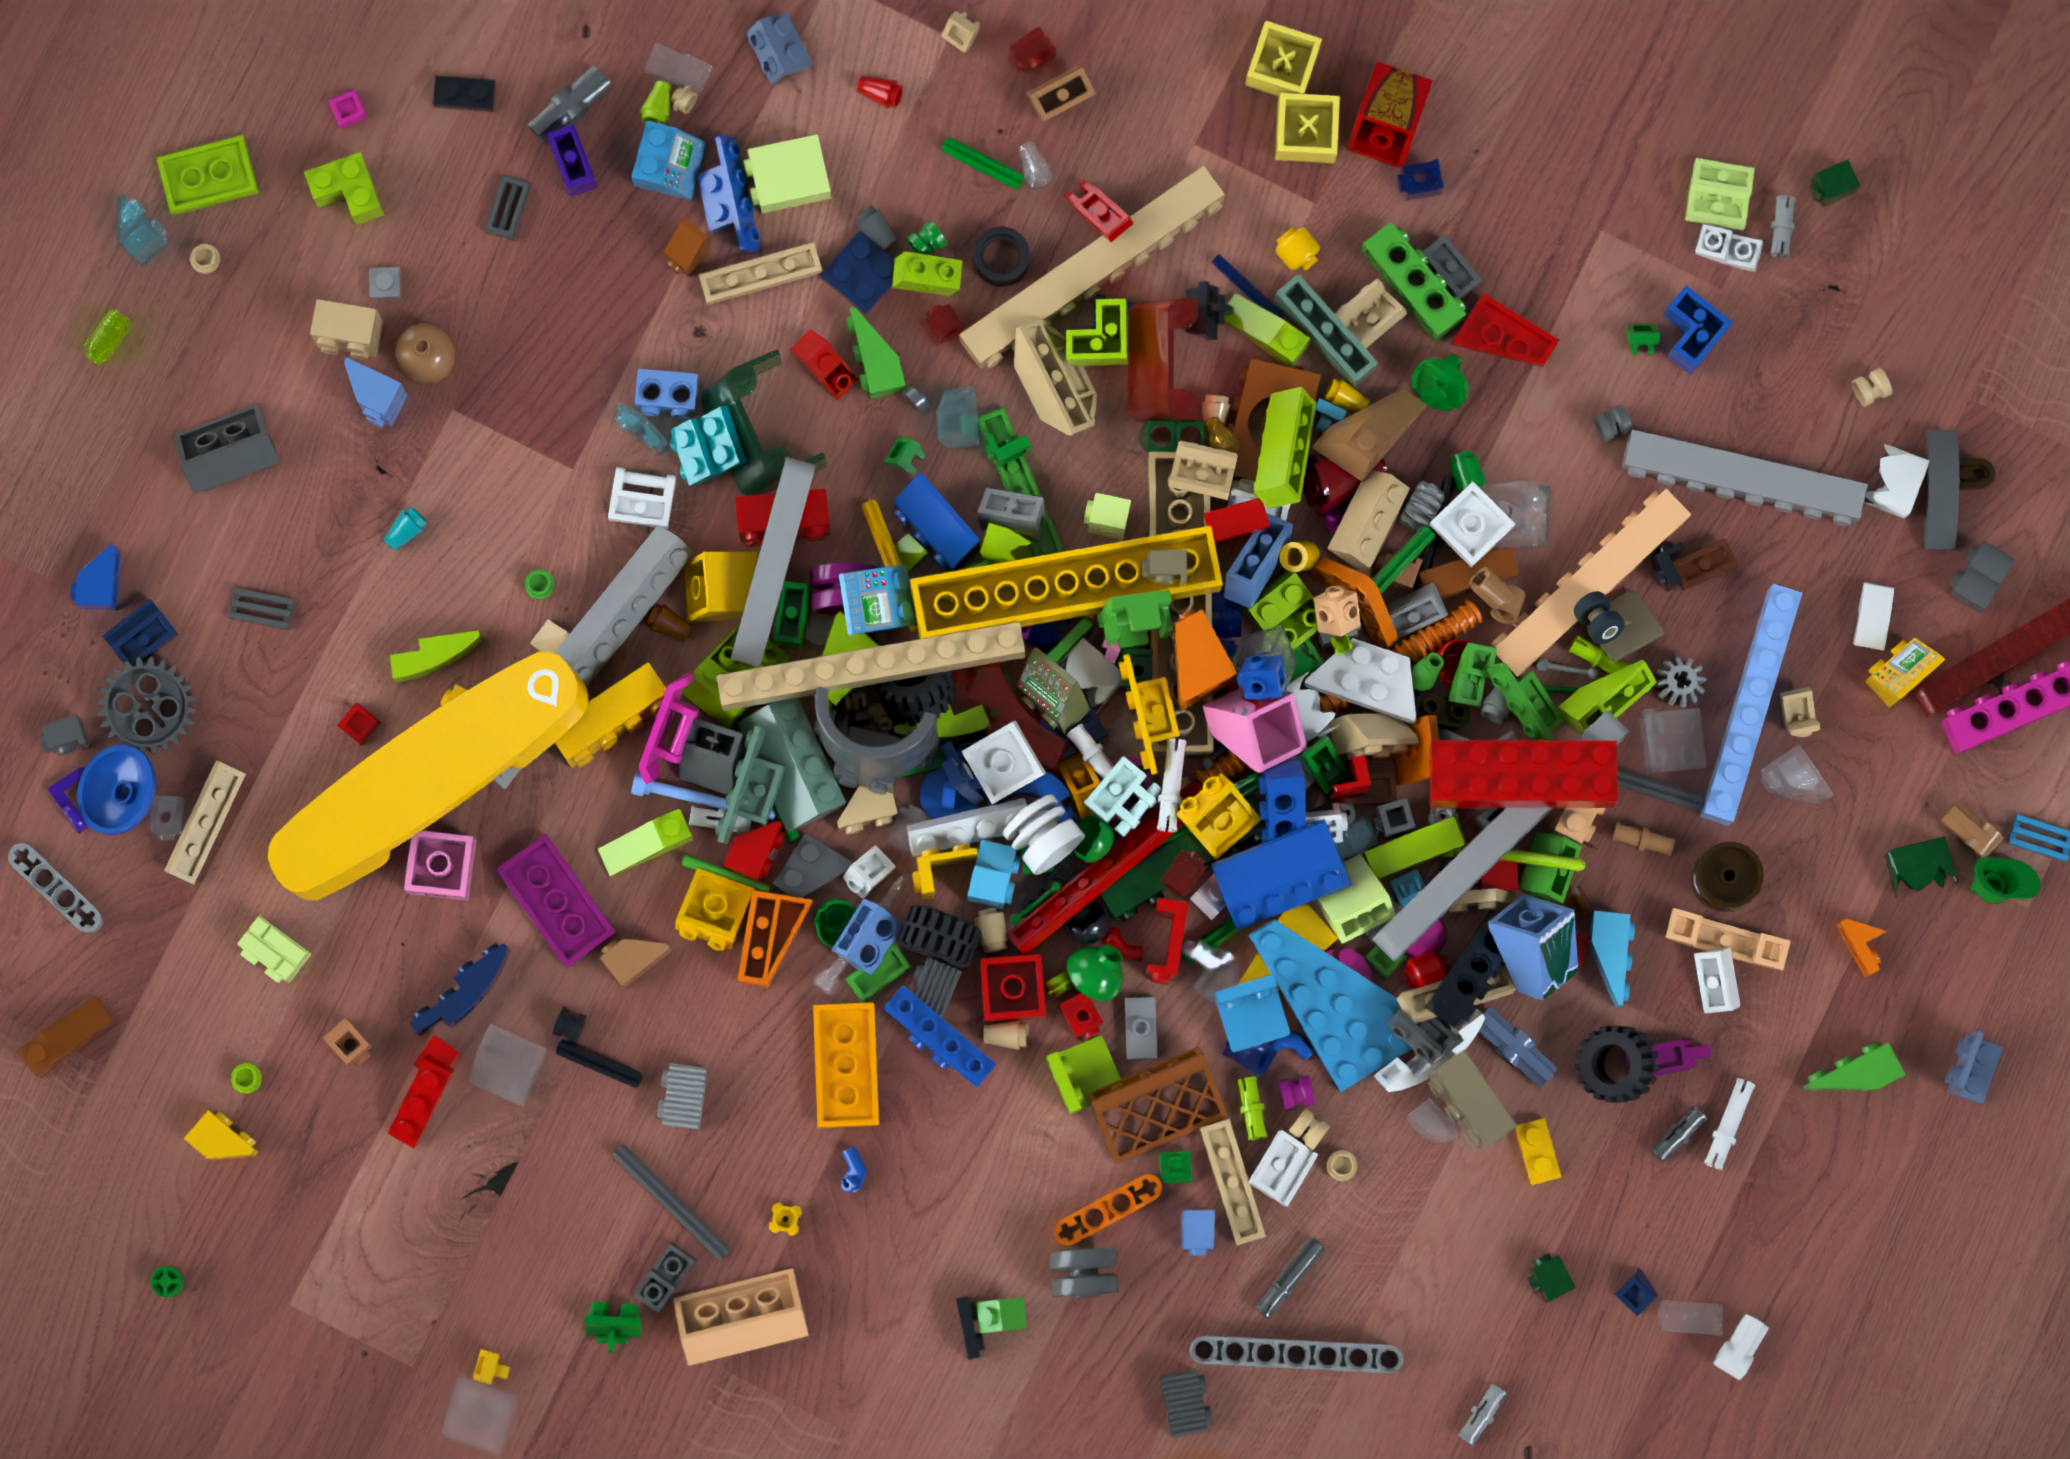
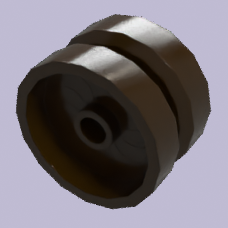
M1721 842L1710 847L1697 859L1691 873L1692 888L1697 899L1707 908L1717 912H1733L1744 907L1760 892L1764 881L1763 866L1758 855L1748 846L1738 842ZM1724 872L1726 875L1732 876L1731 881L1725 880Z

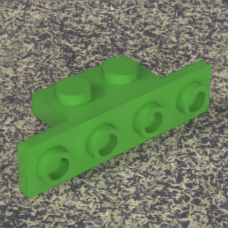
M1505 663L1488 666L1486 670L1491 676L1492 684L1501 691L1507 700L1508 708L1521 721L1525 734L1532 740H1556L1551 731L1565 719L1534 672L1526 671L1516 680Z

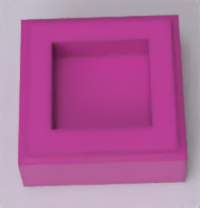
M356 89L328 100L340 129L368 118Z

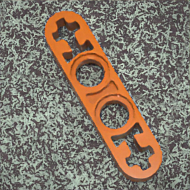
M1152 1174L1142 1175L1063 1218L1054 1228L1055 1240L1062 1246L1075 1245L1148 1205L1160 1196L1162 1192L1161 1181ZM1143 1180H1147L1149 1183L1155 1182L1157 1186L1153 1190L1155 1195L1150 1197L1149 1194L1144 1193L1138 1197L1142 1203L1136 1205L1134 1196L1128 1188L1134 1186V1191L1136 1192L1143 1187ZM1118 1194H1124L1130 1200V1207L1124 1212H1119L1113 1207V1198ZM1098 1209L1102 1212L1103 1222L1099 1226H1090L1086 1222L1085 1216L1089 1210ZM1079 1215L1082 1225L1088 1232L1082 1235L1080 1228L1073 1233V1240L1069 1241L1066 1237L1061 1239L1059 1237V1233L1062 1232L1061 1226L1063 1224H1066L1068 1227L1076 1225L1077 1222L1074 1218Z

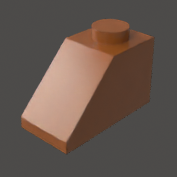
M685 217L668 243L664 256L667 260L666 266L677 275L684 273L689 277L711 251L708 235Z

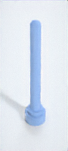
M636 770L631 790L633 795L643 797L644 794L650 795L651 792L728 810L729 806L725 805V797L657 781L646 784L640 771ZM773 809L768 820H773L776 817Z

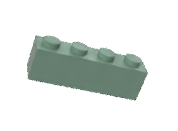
M1299 273L1276 292L1274 302L1298 329L1310 338V342L1350 386L1355 388L1376 370L1378 365L1376 359Z

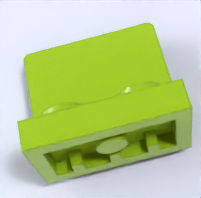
M1097 1036L1060 1053L1057 1051L1046 1056V1061L1069 1115L1091 1106L1086 1094L1121 1079L1103 1036Z

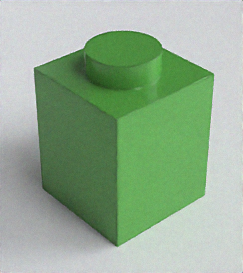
M1024 1297L976 1303L980 1334L1027 1328Z

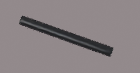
M1445 475L1441 487V490L1444 492V500L1436 516L1450 503L1455 486L1453 476ZM1431 527L1430 529L1434 532L1435 537L1424 548L1421 559L1423 561L1418 573L1431 569L1440 536ZM1418 574L1413 587L1414 591L1422 588Z

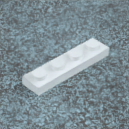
M1024 798L907 825L912 856L922 855V851L944 850L957 845L970 844L1003 836L1004 829L1027 806Z

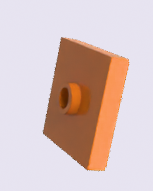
M1436 715L1417 718L1415 725L1405 722L1416 734L1419 743L1408 746L1407 752L1393 754L1397 786H1406L1430 779L1431 740H1440Z

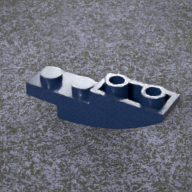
M495 943L482 952L484 957L479 961L473 963L471 960L456 970L458 975L453 979L460 988L457 991L453 988L447 990L438 997L440 1001L432 1008H429L427 1005L414 1013L413 1018L415 1020L409 1024L415 1033L420 1036L443 1019L449 1027L453 1028L467 1017L481 1003L498 980L509 956V948L504 943L500 946Z

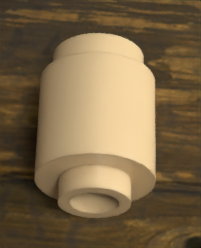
M996 908L979 911V917L974 918V923L982 932L979 938V946L983 948L984 954L1007 950V942L1010 940L1006 934L1008 931L1004 913H997Z

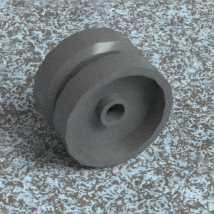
M1116 1248L1049 1253L1050 1269L1054 1272L1069 1271L1070 1276L1057 1277L1051 1281L1052 1297L1072 1296V1299L1099 1297L1100 1294L1119 1292L1117 1275L1113 1273L1098 1274V1269L1112 1268L1117 1264Z

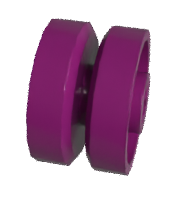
M843 562L823 564L810 568L811 586L820 590L811 595L812 613L836 616L840 611L845 615L839 574L876 569V566L868 563Z

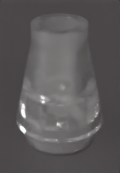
M1034 142L1023 144L1018 150L1021 155L1025 182L1030 184L1033 189L1048 185L1053 180L1051 175L1053 173L1052 168L1039 152Z

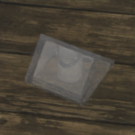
M1283 625L1243 635L1232 660L1234 668L1241 670L1245 659L1256 654H1263L1265 656L1282 655L1287 684L1284 689L1286 691L1297 665V660Z

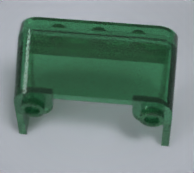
M778 349L734 367L706 388L701 396V403L705 414L718 407L728 406L747 461L745 464L731 470L740 493L744 496L766 494L777 489L786 457L792 458L790 452L782 447L771 448L763 452L740 399L751 394L756 389L757 375L782 365ZM824 453L804 460V462L816 465L814 473L827 468Z

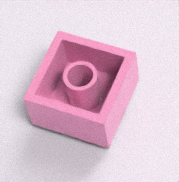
M420 831L411 837L404 890L412 895L469 901L476 849L475 838L473 836Z

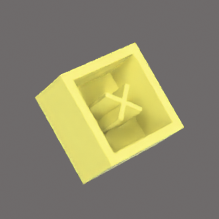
M1265 21L1245 85L1280 96V93L1305 94L1322 39Z
M1280 93L1277 112L1275 160L1335 163L1338 148L1340 96Z

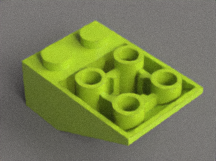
M740 624L694 670V681L685 686L682 692L684 696L727 729H730L750 706L723 711L716 675L759 668L730 660ZM767 640L760 668L784 664L789 660L790 656Z

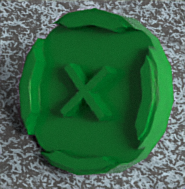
M1450 353L1445 361L1437 358L1426 359L1417 365L1411 375V386L1413 390L1417 389L1420 394L1418 397L1429 407L1443 412H1449L1455 408L1457 410L1462 407L1469 396L1468 381L1460 371L1463 357Z

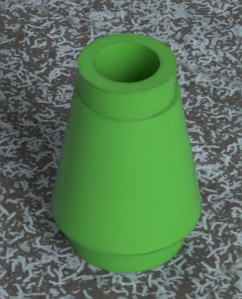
M1430 653L1411 665L1413 689L1424 691L1434 686L1443 666V659L1439 654Z

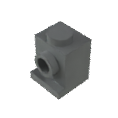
M77 715L41 726L44 735L40 736V741L45 753L52 751L53 753L58 752L59 755H65L76 751V746L78 745L84 749L91 748L83 721Z

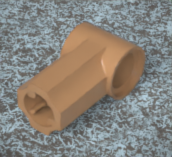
M1488 567L1479 569L1470 579L1469 585L1472 587V590L1492 608L1490 613L1493 619L1502 624H1514L1526 597L1524 591L1517 586L1505 584Z
M1959 801L1940 819L1944 826L1963 841L1964 848L1976 859L1988 857L2003 840V836L1995 827L1988 822L1980 821Z

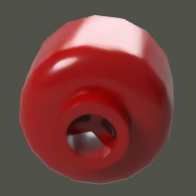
M1430 950L1410 958L1406 963V969L1403 970V974L1409 988L1413 990L1443 981L1451 967L1444 955L1439 956L1435 951Z

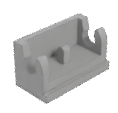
M986 488L978 509L981 530L986 531L988 523H993L1034 535H1023L1022 537L1039 541L1041 537L1040 521L1045 522L1046 516L1044 498Z

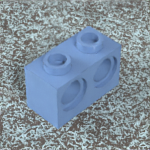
M638 369L634 403L636 410H641V414L646 416H659V412L671 413V417L688 419L689 415H696L700 382L698 374ZM654 387L659 389V396L654 400L646 399L644 393L648 388ZM679 390H686L690 393V397L687 401L680 403L674 400L675 393Z
M863 899L831 951L856 969L872 975L875 969L880 966L883 956L890 945L897 939L903 922L880 905Z

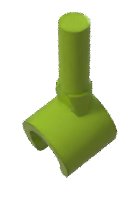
M1348 633L1339 639H1336L1335 636L1330 637L1336 654H1345L1352 649Z

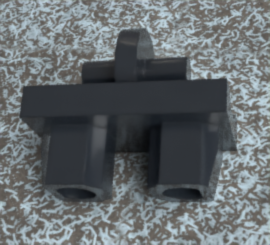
M1199 281V287L1186 290L1187 306L1191 308L1198 307V316L1186 318L1185 332L1190 335L1201 336L1209 341L1218 340V325H1225V316L1232 315L1234 307L1225 304V295L1219 294V287L1209 285L1208 281Z

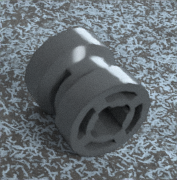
M1622 404L1612 407L1610 412H1600L1593 415L1596 431L1604 443L1613 440L1617 434L1625 435L1633 429L1629 415Z

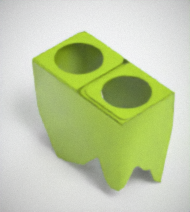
M988 523L980 551L983 561L988 560L989 564L992 565L1031 558L1033 554L1028 546L1031 544V541L1022 536L1034 535Z

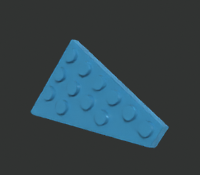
M1275 919L1248 935L1270 974H1274L1278 988L1338 1091H1344L1412 1049L1404 1040L1397 1038L1392 1033L1391 1028L1386 1025L1390 1018L1401 1008L1396 997Z

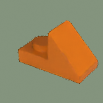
M1844 919L1835 924L1864 978L1881 970L1878 966L1881 961L1873 947L1869 948L1866 943L1887 931L1849 919Z

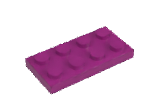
M546 834L496 869L566 969L617 934Z

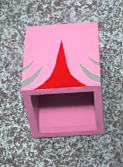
M1239 688L1203 705L1210 734L1256 772L1260 773L1308 749L1295 696L1292 692L1284 691L1282 697L1259 701L1257 699H1245L1244 689Z

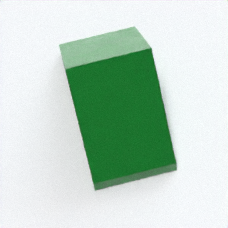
M1326 735L1297 757L1325 794H1328L1333 786L1341 784L1350 777Z

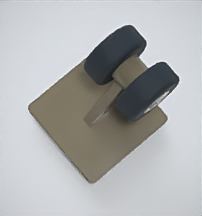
M1630 590L1612 601H1609L1603 592L1594 591L1583 596L1574 607L1575 617L1581 624L1587 627L1589 636L1596 644L1601 646L1612 662H1616L1664 635L1663 628L1634 590Z

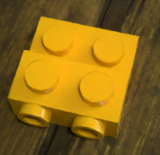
M1222 773L1217 777L1212 776L1204 782V789L1195 797L1186 798L1181 803V809L1176 813L1179 819L1215 860H1218L1261 821V818L1237 788Z
M697 868L676 918L675 930H678L680 936L687 940H695L697 937L706 940L708 945L715 950L723 951L725 948L732 950L750 904L752 891L755 888Z

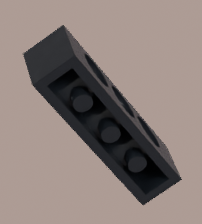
M1492 910L1489 911L1425 1006L1426 1009L1454 1028L1457 1027L1462 1019L1466 1022L1469 1021L1478 1008L1473 1004L1476 998L1482 1001L1491 988V985L1487 983L1490 977L1496 979L1505 967V964L1501 962L1503 958L1488 926V922L1497 915Z

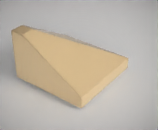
M548 619L530 644L541 652L550 651L555 653L570 633Z

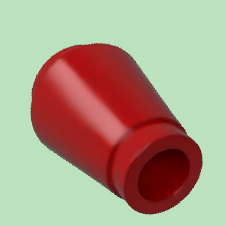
M863 75L858 82L857 92L887 109L890 107L897 108L903 95V85L898 84L897 80Z

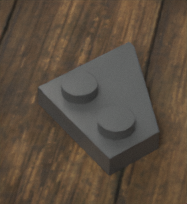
M805 833L775 879L773 886L789 896L805 898L815 890L822 888L832 882L833 879L847 872L853 862Z

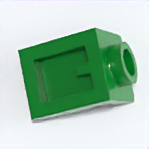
M991 433L985 435L987 444L983 445L984 451L989 461L995 460L998 467L1031 452V444L1026 435L1020 438L1018 435L1011 436L1002 442L1003 446L998 447Z

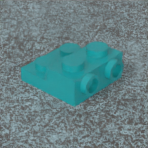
M728 406L718 407L700 418L689 419L670 430L673 437L670 440V446L679 455L682 463L680 475L688 482L689 486L705 485L747 462Z

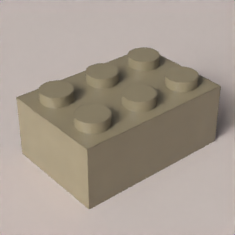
M1465 1049L1427 1075L1430 1079L1427 1082L1430 1090L1437 1098L1440 1096L1447 1104L1445 1108L1447 1115L1454 1124L1460 1123L1465 1131L1462 1136L1471 1149L1476 1147L1480 1152L1517 1127Z

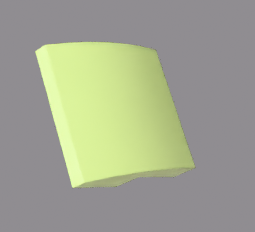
M1696 158L1685 220L1744 231L1755 168Z

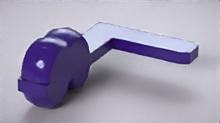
M84 767L78 768L47 788L78 834L86 830L88 826L78 809L70 802L63 791L80 781L85 770Z

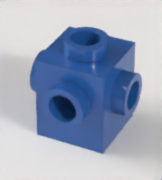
M1256 654L1245 659L1242 669L1238 670L1237 675L1238 685L1244 689L1245 699L1265 701L1274 697H1282L1287 684L1282 655L1265 656L1263 654Z

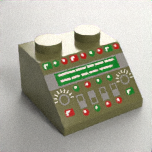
M1037 647L1032 650L1017 686L1022 696L1020 701L1031 713L1036 710L1042 715V721L1050 729L1054 730L1057 728L1065 735L1090 711L1089 705L1075 678Z

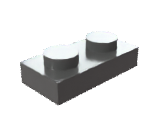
M1446 235L1422 252L1428 260V265L1445 280L1446 287L1453 296L1456 295L1461 299L1482 283V279Z

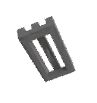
M502 175L484 230L485 233L495 234L497 237H505L508 240L514 241L530 193L531 183ZM508 183L512 187L499 228H496L494 224ZM521 187L523 189L515 210V214L509 231H506L505 228L514 204L518 188Z
M234 588L231 611H229L228 615L229 619L289 630L295 604L294 599ZM241 597H245L280 605H286L287 609L283 610L240 601ZM238 608L284 616V622L237 613Z

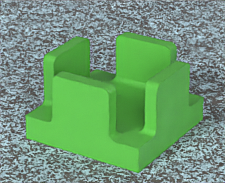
M1170 590L1110 597L1097 616L1099 628L1104 627L1107 645H1114L1117 641L1120 649L1146 646L1149 642L1147 630L1158 629L1160 639L1167 638L1173 630L1169 612V605L1172 602Z

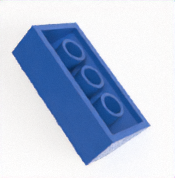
M1325 819L1211 864L1237 930L1351 885L1345 862Z

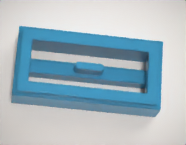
M2017 814L2015 815L2007 844L2055 860L2067 862L2070 851V831ZM2020 824H2023L2051 834L2064 837L2066 839L2064 842L2027 829L2020 828L2019 826ZM2019 834L2063 849L2059 853L2016 839V836Z

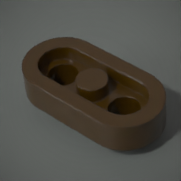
M1984 458L1959 459V491L1981 490L1993 482L1995 468L1990 461ZM1975 470L1982 473L1983 478L1981 480L1973 476Z
M1424 693L1414 699L1416 719L1428 715H1436L1438 729H1446L1448 731L1461 729L1469 722L1470 712L1466 704L1448 701L1449 697ZM1426 704L1430 705L1432 712L1427 709ZM1453 710L1457 711L1459 717L1454 714Z

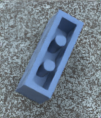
M1268 513L1270 528L1252 533L1226 574L1224 598L1250 609L1279 566V555L1282 547L1291 542L1293 524Z

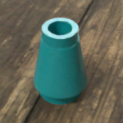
M410 506L406 511L404 509L401 511L383 539L391 548L397 551L425 530L423 527L428 522L416 509Z

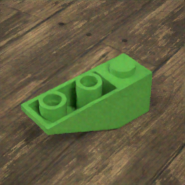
M850 307L851 317H846L849 334H856L858 345L853 346L856 363H862L865 374L859 375L863 392L869 391L871 400L902 393L906 389L899 356L855 307Z
M1878 1041L1861 1049L1864 1055L1854 1060L1849 1055L1835 1062L1837 1069L1827 1074L1822 1069L1808 1076L1810 1083L1804 1085L1803 1088L1804 1090L1875 1091L1906 1074L1889 1042L1880 1046Z

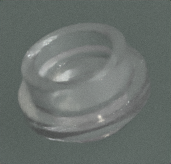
M825 615L811 616L806 622V638L811 643L817 645L827 643L833 625L832 620Z

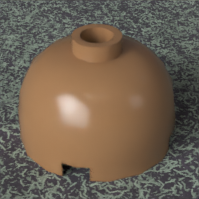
M420 323L412 325L401 334L397 341L395 351L397 365L405 377L415 383L439 382L449 375L455 365L456 352L453 340L445 330L434 324Z

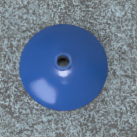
M115 745L99 752L86 766L78 786V808L85 823L93 830L105 835H119L137 826L147 815L155 797L156 774L153 764L142 751L128 745Z

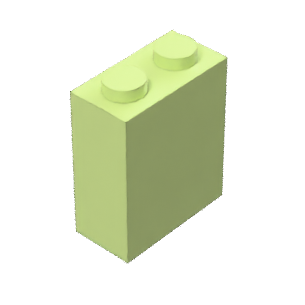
M818 134L748 149L749 159H745L744 164L747 177L753 176L755 187L750 188L753 205H760L761 214L831 199V191Z
M1361 854L1345 861L1351 881L1350 886L1314 900L1342 944L1396 916L1388 893Z

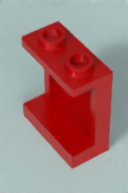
M1158 898L1154 916L1172 919L1165 966L1147 965L1145 976L1151 977L1150 982L1168 985L1170 980L1175 981L1177 977L1189 902Z

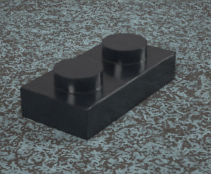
M435 76L433 106L434 108L493 112L496 82L495 80Z
M968 1296L956 1298L968 1360L980 1358L979 1351L985 1350L982 1333H975L973 1321L978 1320L976 1302H969Z

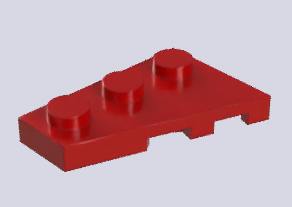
M1483 293L1451 345L1543 367L1558 344L1559 339Z

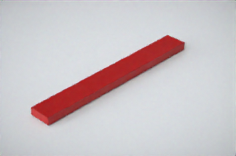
M1195 779L1180 791L1182 802L1188 797H1195L1204 789ZM1160 808L1111 847L1110 851L1102 859L1089 865L1006 933L1024 955H1027L1175 833L1168 832L1169 819L1166 822L1165 832L1157 830ZM1179 817L1177 818V831L1184 826Z

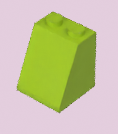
M839 611L835 616L823 656L879 646L865 633L848 635L845 615ZM863 686L829 692L828 707L837 711L838 714L845 706L844 698H852L851 691L860 690Z

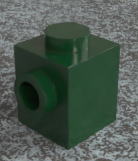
M1547 1253L1533 1261L1535 1267L1529 1269L1531 1276L1527 1279L1534 1293H1541L1545 1303L1576 1288L1559 1255L1551 1257L1550 1253Z

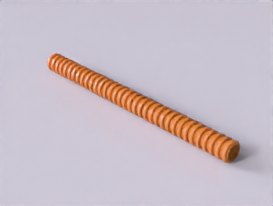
M1466 600L1464 606L1458 605L1456 611L1450 610L1448 616L1434 622L1432 626H1425L1424 631L1418 630V635L1412 634L1409 636L1410 640L1404 639L1400 646L1396 644L1392 652L1409 657L1411 666V663L1418 662L1419 658L1423 659L1426 657L1427 653H1434L1435 648L1439 649L1444 642L1451 641L1452 637L1456 639L1459 637V633H1466L1467 628H1474L1475 623H1482V615L1472 601ZM1322 693L1323 695L1321 696L1319 695L1320 711L1322 713L1334 712L1337 714L1340 712L1339 709L1341 707L1343 709L1348 707V701ZM1228 750L1226 756L1220 755L1218 761H1213L1211 768H1203L1202 771L1196 770L1195 777L1203 787L1204 782L1212 776L1217 777L1222 773L1227 779L1230 777L1234 779L1238 772L1242 774L1246 767L1248 769L1251 767L1232 751Z

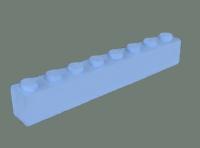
M1773 584L1767 591L1705 796V802L1699 816L1700 818L1726 826L1734 822L1802 592Z

